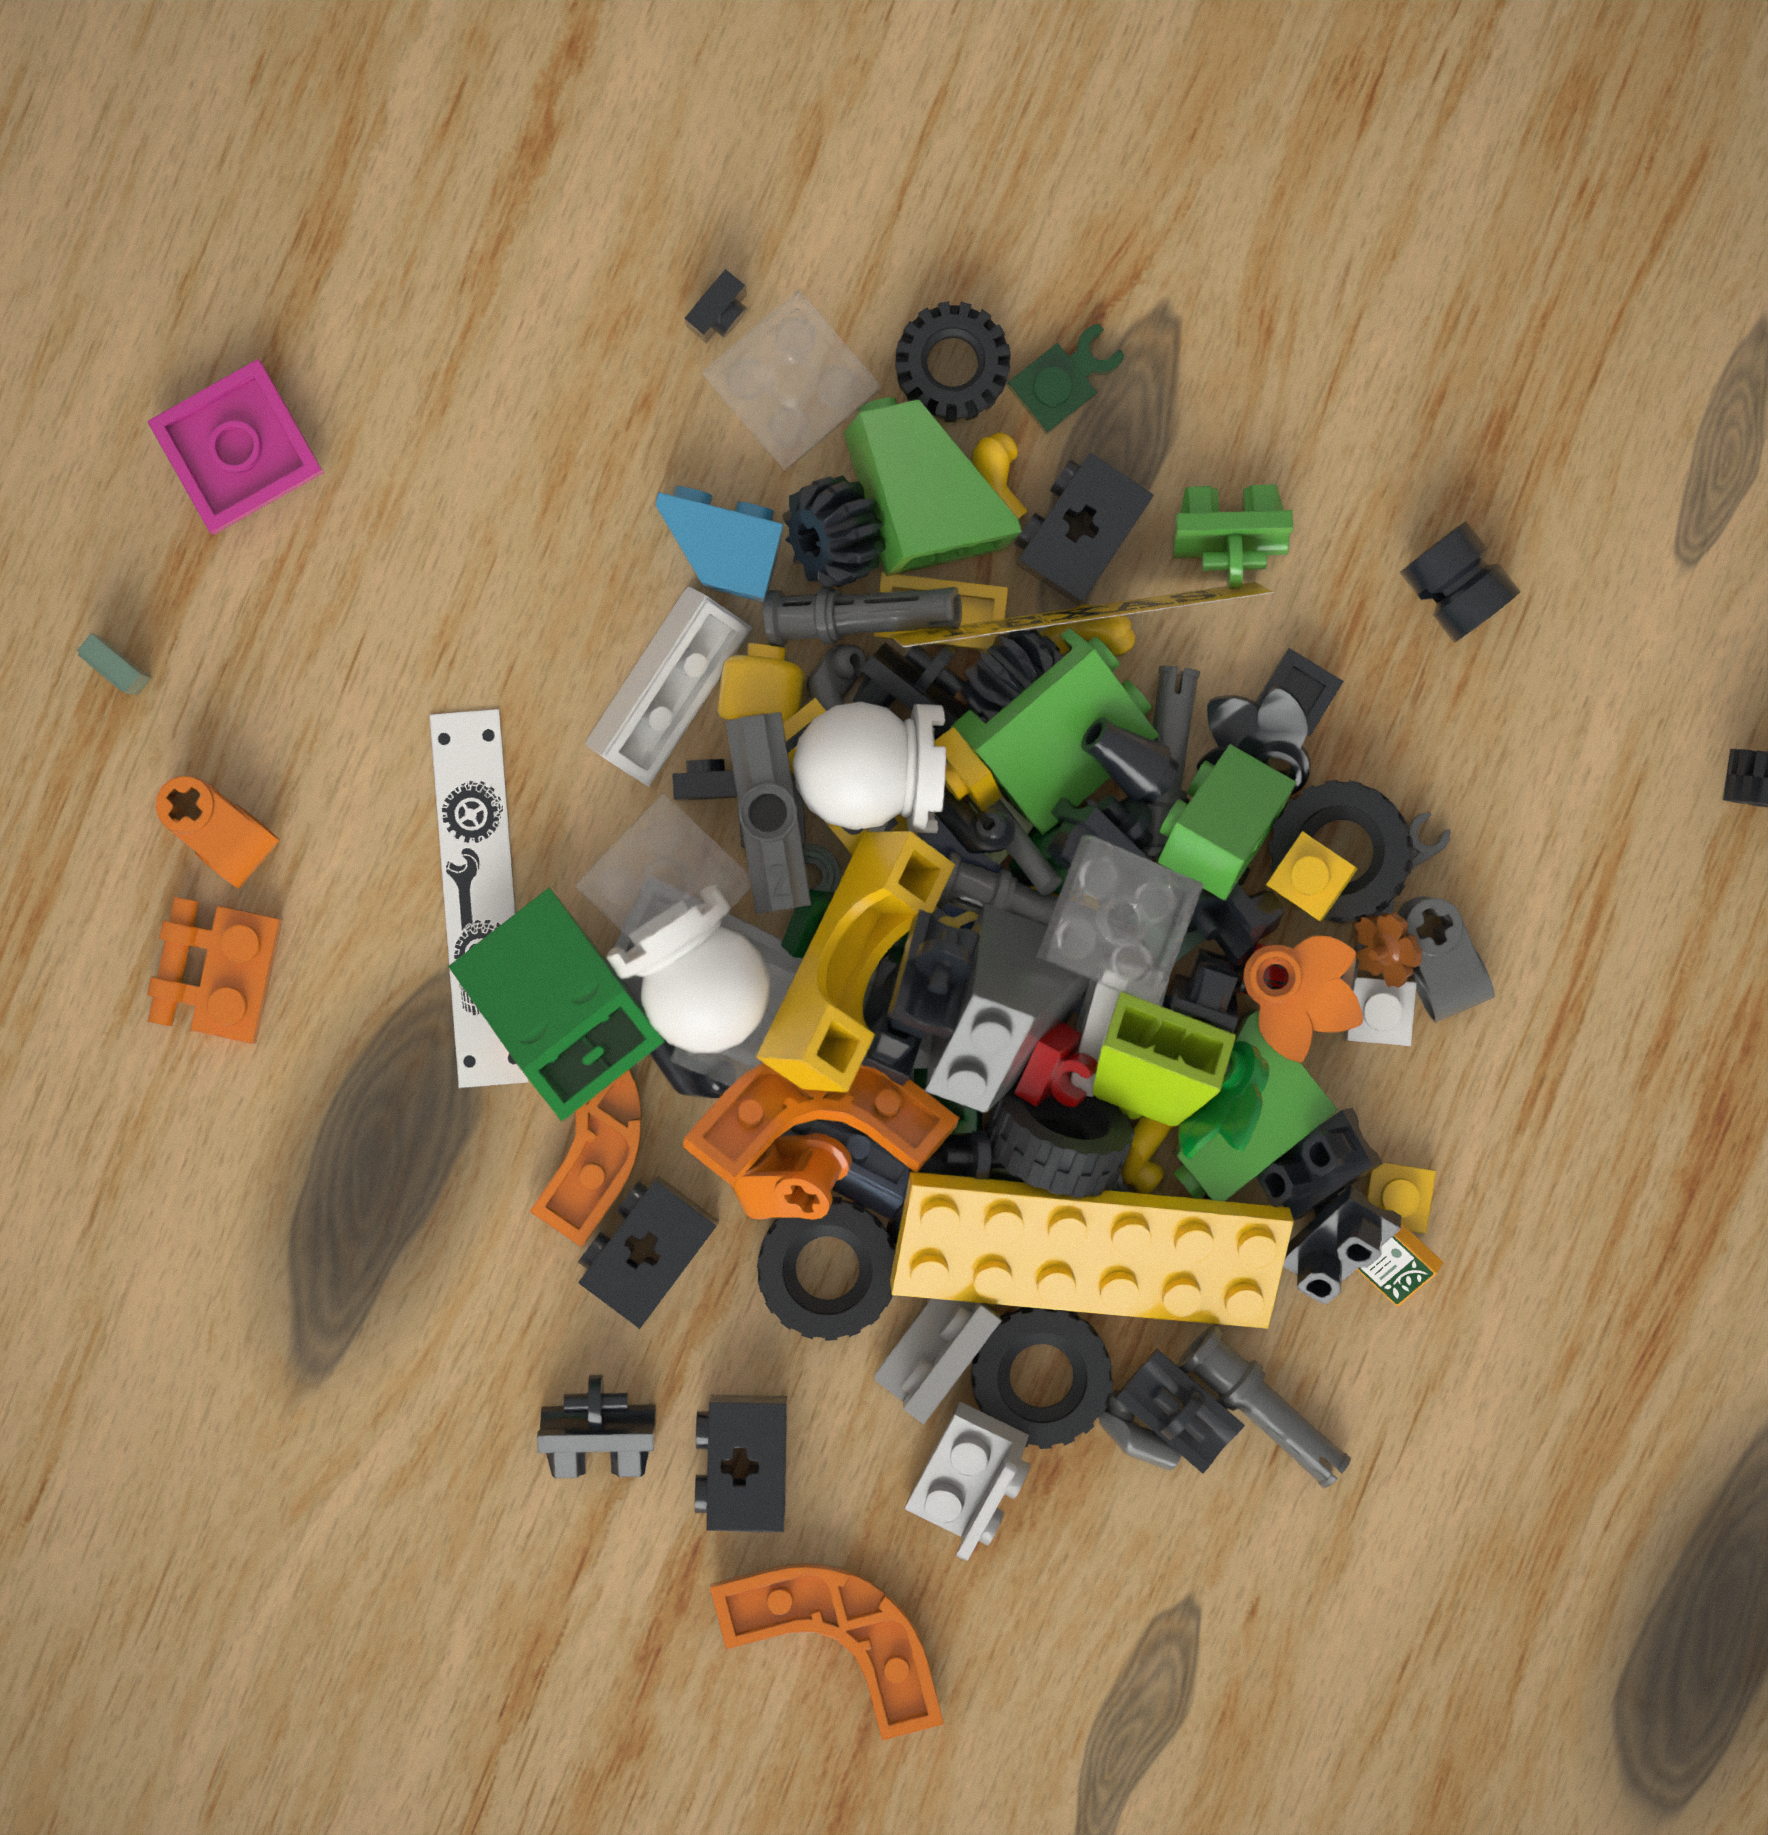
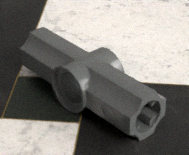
M782 713L760 714L725 721L755 914L811 905ZM764 795H775L781 798L787 808V818L784 824L772 832H763L757 829L752 824L750 818V809L753 802Z

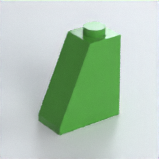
M885 397L868 402L859 408L860 412L843 434L857 480L860 481L864 488L865 499H875V515L878 520L884 522V525L879 529V535L886 546V550L880 553L886 576L1000 552L1022 532L1018 518L920 400L897 404L896 398Z
M1252 1008L1241 1017L1233 1034L1236 1035L1234 1042L1245 1041L1257 1047L1261 1057L1268 1062L1269 1078L1261 1094L1263 1100L1261 1113L1251 1139L1243 1152L1233 1149L1222 1135L1218 1133L1192 1159H1188L1183 1155L1178 1141L1173 1154L1181 1162L1182 1166L1173 1173L1194 1199H1202L1207 1195L1210 1200L1226 1201L1338 1111L1301 1063L1280 1055L1265 1041L1259 1030V1010Z

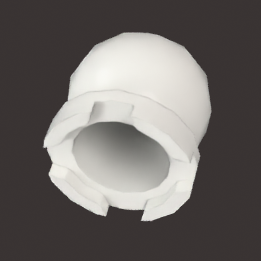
M864 702L837 705L814 718L799 738L793 760L796 788L807 807L827 823L853 830L882 826L900 814L902 817H906L908 831L937 833V820L934 819V814L928 813V811L942 812L946 747L934 746L935 728H932V725H944L945 716L942 705L916 704L913 706L911 718L904 722L888 708Z
M712 885L700 892L705 900L704 903L689 909L683 900L677 902L628 935L635 945L630 951L625 953L618 946L611 949L607 954L608 960L621 979L635 974L639 977L643 976L641 1001L651 1025L668 1043L691 1053H719L741 1044L760 1025L770 1002V975L762 955L743 934L720 926L721 918L730 910V905L718 886Z

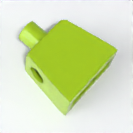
M1120 991L1101 1048L1092 1093L1098 1099L1119 1106V1109L1126 1113L1130 1119L1145 1116L1168 1126H1178L1220 1091L1236 1035Z

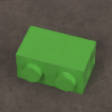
M1230 744L1216 765L1206 760L1201 765L1187 790V794L1193 797L1189 804L1178 799L1173 805L1159 832L1168 837V840L1158 863L1225 901L1273 830L1276 818H1280L1284 806L1287 804L1297 782Z

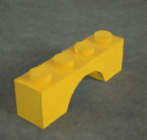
M911 831L864 832L756 1058L801 1089L848 1092L875 1035L867 1027L863 1018V999L871 975L889 948L910 931L913 917L921 909L928 913H933L955 864Z

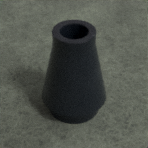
M1105 717L1094 721L1082 738V750L1090 754L1131 800L1142 798L1147 803H1153L1166 794L1176 779L1179 765L1177 760L1171 757V750L1168 746L1117 726Z

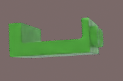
M1068 628L1060 635L1061 639L1070 649V652L985 724L969 710L951 726V728L954 727L991 771L997 786L1014 808L1042 835L1059 822L1050 812L1061 797L1068 799L1073 805L1078 806L1110 778L1099 763L1081 748L1082 738L1094 721L1105 717L1113 724L1151 740L1159 736L1145 717V714L1152 709L1150 703L1131 681L1127 679L1121 684L1113 674V671L1120 664L1112 652L1098 637L1094 636L1086 642L1071 628Z

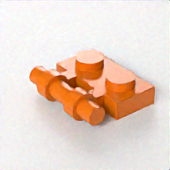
M174 896L169 921H162L159 939L165 942L157 977L151 976L147 995L153 998L148 1022L173 1026L177 1003L195 1005L190 1031L255 1044L258 1038L283 919L217 906L212 930L194 926L199 901ZM190 946L208 949L200 986L182 982Z

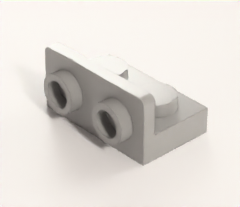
M930 1299L877 1369L874 1375L875 1381L902 1400L903 1409L922 1424H925L1001 1322L999 1313L986 1303Z
M959 1402L915 1483L904 1509L960 1536L961 1540L955 1556L968 1561L978 1541L989 1546L994 1538L1005 1512L997 1508L1003 1496L1006 1495L1015 1499L1026 1479L1031 1464L1021 1459L1029 1435Z

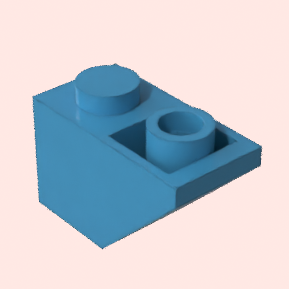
M675 486L673 496L658 492L655 505L704 588L764 603L766 593L770 589L784 534V525L772 521L775 511L763 506L740 501L737 502L735 511L712 506L710 504L713 495L684 486Z

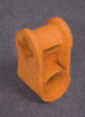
M187 776L170 779L161 787L156 796V812L164 826L195 851V854L212 870L238 889L242 887L280 841L272 831L238 804L234 805L210 784L201 779ZM197 790L201 794L196 802V805L202 811L200 817L196 819L185 816L179 821L175 815L178 813L180 806L173 799L178 792L191 795Z
M812 1133L807 1135L779 1136L734 1186L731 1185L744 1213L752 1219L761 1220L771 1217L820 1219L828 1213L833 1201L831 1191L836 1181L844 1178L849 1172L852 1159L849 1151L842 1143L825 1134Z

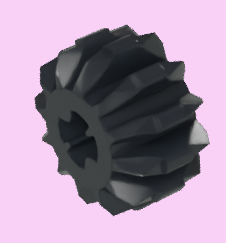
M843 475L834 478L827 476L812 481V484L802 487L798 492L789 496L790 510L783 514V520L789 528V536L785 538V541L792 545L795 552L793 562L794 564H803L805 576L809 582L819 581L825 588L832 586L842 587L856 582L857 579L868 576L869 572L879 568L878 554L886 550L885 542L879 535V529L884 525V522L878 520L875 515V499H865L864 488L860 481L849 482Z
M1035 629L1030 631H1011L1007 637L999 634L995 637L991 647L987 650H979L981 657L977 663L967 668L965 674L968 680L963 684L960 693L967 701L966 706L986 724L1064 656L1059 652L1060 648L1046 635L1042 636Z

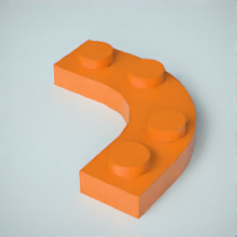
M762 1063L740 1077L723 1093L684 1137L683 1147L726 1182L734 1186L771 1143L792 1126L822 1119L844 1122L866 1133L917 1173L956 1128L959 1117L910 1079L902 1086L893 1082L884 1073L867 1066L859 1067L848 1092L801 1089L777 1071Z
M631 1069L576 1111L575 1138L566 1159L529 1211L580 1247L585 1245L616 1200L635 1165L642 1133V1111L637 1084Z
M800 1563L776 1566L710 1584V1591L726 1649L787 1633L815 1632L837 1640L855 1656L867 1681L882 1741L944 1725L928 1658L914 1625L901 1607L887 1593L869 1580L837 1567Z

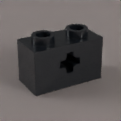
M1091 452L1081 466L1070 459L1050 489L1051 493L1059 497L1058 501L1046 519L1035 512L1014 543V545L1024 551L1016 565L1077 606L1082 604L1154 496L1151 492ZM1084 510L1093 516L1089 528L1096 536L1092 539L1089 536L1082 535L1075 543L1066 537L1070 525L1063 517L1067 514L1072 518H1077Z
M660 1176L654 1180L650 1187H647L641 1181L636 1183L616 1210V1212L626 1218L611 1239L600 1232L578 1261L579 1264L587 1269L578 1283L639 1329L719 1223L716 1218ZM650 1232L658 1238L654 1250L660 1255V1258L655 1261L647 1256L638 1264L630 1258L635 1247L628 1238L633 1235L635 1238L642 1239Z
M711 1395L709 1411H697L696 1449L708 1450L707 1475H696L695 1513H707L706 1531L784 1532L787 1396ZM735 1448H747V1458L752 1461H758L759 1465L749 1467L747 1478L735 1477L734 1466L724 1465L723 1460L732 1459Z

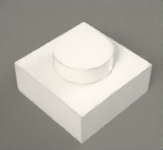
M1353 977L1351 989L1357 996L1361 1006L1363 1022L1359 1027L1345 1031V1040L1411 1046L1416 983L1405 982L1403 986L1397 988L1395 986L1387 987L1385 980Z

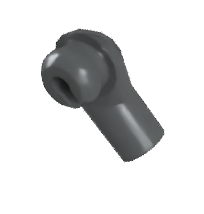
M838 644L826 651L808 678L807 688L810 699L816 698L826 711L837 705H843V697L857 678L864 673L861 671V668L867 662L864 651L854 644Z
M1113 1390L1112 1394L1109 1393L1107 1399L1108 1406L1103 1416H1098L1101 1427L1128 1456L1166 1470H1173L1178 1465L1181 1454L1154 1431L1142 1427L1133 1420L1135 1414L1115 1397L1119 1390Z

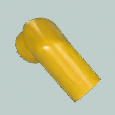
M996 432L990 437L982 438L977 443L972 452L971 463L1018 520H1020L1028 513V510L1007 486L1010 464L1018 456L1017 444L1011 436L1002 432Z
M1084 604V605H1080V606H1078V607H1076V608L1086 607V606H1093V605ZM1126 615L1052 625L1039 632L1042 636L1046 635L1060 648L1059 652L1061 654L1070 650L1060 637L1068 628H1071L1087 642L1094 636L1098 637L1114 656H1120L1130 651L1136 640L1135 633L1131 629V620Z
M1145 1116L1140 1118L1134 1126L1135 1135L1133 1143L1120 1173L1126 1186L1132 1185L1136 1192L1141 1194H1150L1164 1176V1171L1159 1164L1152 1162L1150 1158L1175 1126H1168Z

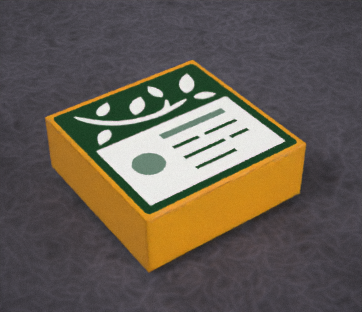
M1401 1223V1229L1382 1246L1381 1256L1368 1268L1361 1267L1357 1268V1270L1398 1307L1433 1278L1444 1262Z

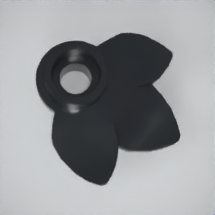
M1279 685L1274 686L1266 694L1260 705L1251 699L1237 695H1224L1210 699L1207 705L1208 725L1218 747L1210 750L1198 761L1196 766L1198 770L1205 760L1216 765L1231 744L1271 768L1273 767L1268 762L1271 758H1281L1288 761L1291 766L1290 768L1277 771L1297 782L1291 795L1304 787L1311 770L1309 754L1302 746L1309 729V722L1301 703L1289 690Z

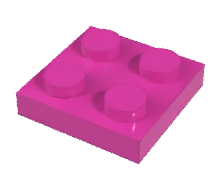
M260 359L251 362L147 421L208 531L213 535L325 473Z

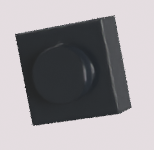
M725 269L684 318L687 328L706 344L716 332L725 338L748 310L741 303L747 296L745 285Z
M1288 648L1255 702L1260 705L1266 694L1276 685L1286 688L1299 700L1306 712L1309 722L1306 736L1309 737L1344 681Z

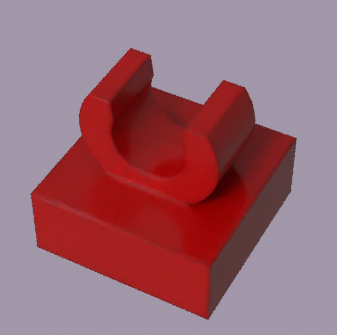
M1060 1023L1039 1039L1014 1094L1034 1106L1039 1105L1051 1094L1065 1106L1076 1107L1085 1099L1087 1093L1072 1084L1069 1072H1076L1081 1077L1089 1079L1096 1073L1098 1062L1092 1056L1085 1053H1076L1081 1033L1064 1023Z

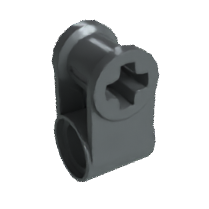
M1425 896L1412 898L1404 903L1397 914L1407 921L1408 931L1405 936L1409 934L1415 935L1422 950V963L1417 967H1413L1412 976L1416 983L1419 997L1432 1021L1437 1023L1494 998L1495 993L1490 976L1480 955L1472 944L1457 908L1446 900ZM1424 911L1426 914L1440 916L1441 924L1433 928L1434 940L1431 937L1417 935L1416 928L1424 923L1422 914Z

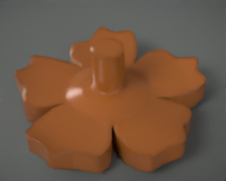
M1395 912L1391 914L1384 913L1378 916V918L1373 915L1363 916L1359 922L1355 923L1358 931L1357 941L1366 946L1358 951L1355 956L1359 962V969L1369 971L1373 976L1383 972L1387 987L1395 986L1399 988L1403 986L1407 978L1413 974V967H1417L1422 963V950L1416 936L1413 934L1405 936L1408 931L1407 921Z

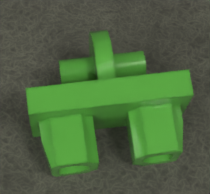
M1275 484L1251 485L1244 488L1242 494L1243 512H1219L1218 489L1211 486L1187 487L1184 490L1181 513H1176L1173 534V557H1202V571L1226 570L1228 589L1242 588L1243 570L1266 569L1268 555H1288L1289 537L1293 531L1292 510H1283L1279 491Z

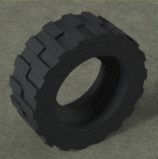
M1330 780L1325 781L1323 785L1316 787L1312 785L1302 790V795L1295 800L1291 799L1284 806L1286 810L1280 819L1276 818L1272 829L1275 831L1272 841H1269L1272 873L1274 874L1302 831L1313 838L1317 831L1327 823L1337 820L1352 821L1364 828L1371 838L1373 844L1372 862L1368 870L1360 878L1346 885L1323 920L1334 923L1360 921L1365 915L1368 917L1378 911L1382 912L1390 906L1389 903L1396 895L1399 896L1403 891L1404 883L1408 874H1411L1413 866V840L1403 815L1381 792L1367 787L1360 782Z
M1019 1082L994 1105L985 1132H987L990 1140L991 1156L997 1163H1001L1007 1172L1015 1177H1020L1027 1184L1036 1188L1040 1187L1049 1190L1050 1193L1058 1195L1067 1194L1072 1197L1083 1198L1084 1195H1092L1094 1197L1102 1195L1104 1190L1110 1191L1114 1187L1135 1135L1134 1127L1130 1126V1118L1119 1109V1106L1098 1099L1094 1094L1093 1097L1086 1096L1076 1107H1068L1061 1104L1053 1094L1039 1105L1034 1106L1014 1094Z
M833 1196L828 1213L820 1219L779 1217L775 1220L762 1242L757 1262L759 1289L765 1298V1304L770 1312L774 1313L781 1320L780 1323L789 1330L792 1328L800 1332L801 1336L813 1339V1337L825 1338V1341L837 1340L838 1337L846 1335L851 1337L861 1333V1329L869 1324L872 1325L880 1318V1314L885 1307H888L893 1297L890 1277L895 1247L882 1221L854 1201L852 1203L842 1200L841 1197ZM826 1236L836 1237L848 1243L855 1251L859 1261V1275L853 1288L845 1295L830 1300L819 1299L806 1292L799 1283L796 1274V1261L803 1247L816 1238Z
M1020 1307L1019 1310L1011 1313L1007 1311L1001 1315V1322L973 1358L971 1383L980 1411L1028 1434L1029 1437L1025 1447H1028L1029 1444L1037 1445L1040 1449H1051L1052 1445L1063 1443L1065 1446L1074 1442V1438L1083 1432L1087 1434L1095 1426L1094 1421L1099 1415L1103 1416L1108 1406L1109 1393L1112 1394L1113 1386L1110 1356L1096 1330L1088 1321H1084L1073 1311ZM1047 1344L1061 1350L1071 1362L1073 1369L1071 1388L1067 1395L1054 1405L1047 1407L1031 1406L1023 1402L1012 1389L1010 1383L1012 1363L1021 1351L1032 1345Z

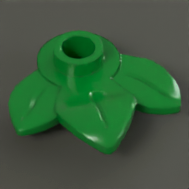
M1245 1041L1234 1042L1220 1091L1180 1124L1178 1131L1179 1144L1186 1158L1192 1159L1218 1133L1222 1135L1233 1149L1239 1152L1245 1150L1258 1122L1263 1105L1261 1094L1269 1078L1268 1062L1261 1057L1257 1047Z

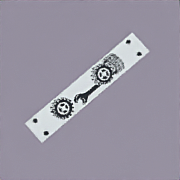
M499 709L430 715L449 965L515 914ZM450 970L459 1088L527 1083L528 1078L518 1067Z

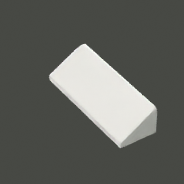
M687 587L587 738L586 746L649 787L720 679L724 661L737 653L753 627L705 594L692 587Z

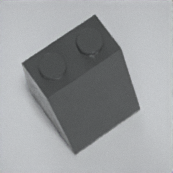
M984 903L971 929L978 932L979 937L973 957L972 972L967 981L955 1032L948 1040L934 1034L932 1035L925 1091L986 1113L1020 1081L1038 1040L1060 1023L1067 1025L1104 954V947L1008 911L998 910Z

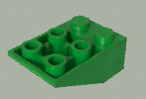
M550 887L448 966L518 1067L561 1122L666 1041L651 1025L640 1001L619 977L615 969Z

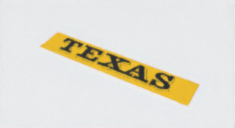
M1257 582L1243 583L1242 588L1228 589L1227 586L970 623L961 625L959 629L936 628L890 636L902 647L1256 596L1274 593V591Z

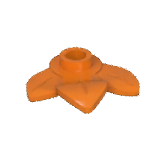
M1311 936L1294 948L1284 945L1262 947L1247 961L1244 969V984L1250 997L1260 1005V1033L1277 1053L1289 1060L1299 1063L1305 1060L1310 1049L1313 1030L1318 1032H1342L1359 1027L1363 1022L1362 1010L1357 996L1349 985L1340 978L1349 969L1356 956V951L1344 942L1330 936ZM1279 964L1287 969L1289 980L1282 989L1274 990L1265 984L1263 975L1270 965Z

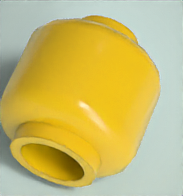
M748 643L747 655H734L728 657L723 663L717 702L718 714L724 720H732L753 715L781 712L783 723L786 722L801 708L805 679L803 669L795 663L785 661V648Z

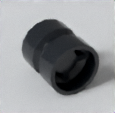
M1467 521L1460 524L1400 571L1401 575L1421 600L1433 599L1437 603L1433 616L1454 643L1485 622L1521 592L1500 564L1487 565L1484 557L1488 548Z

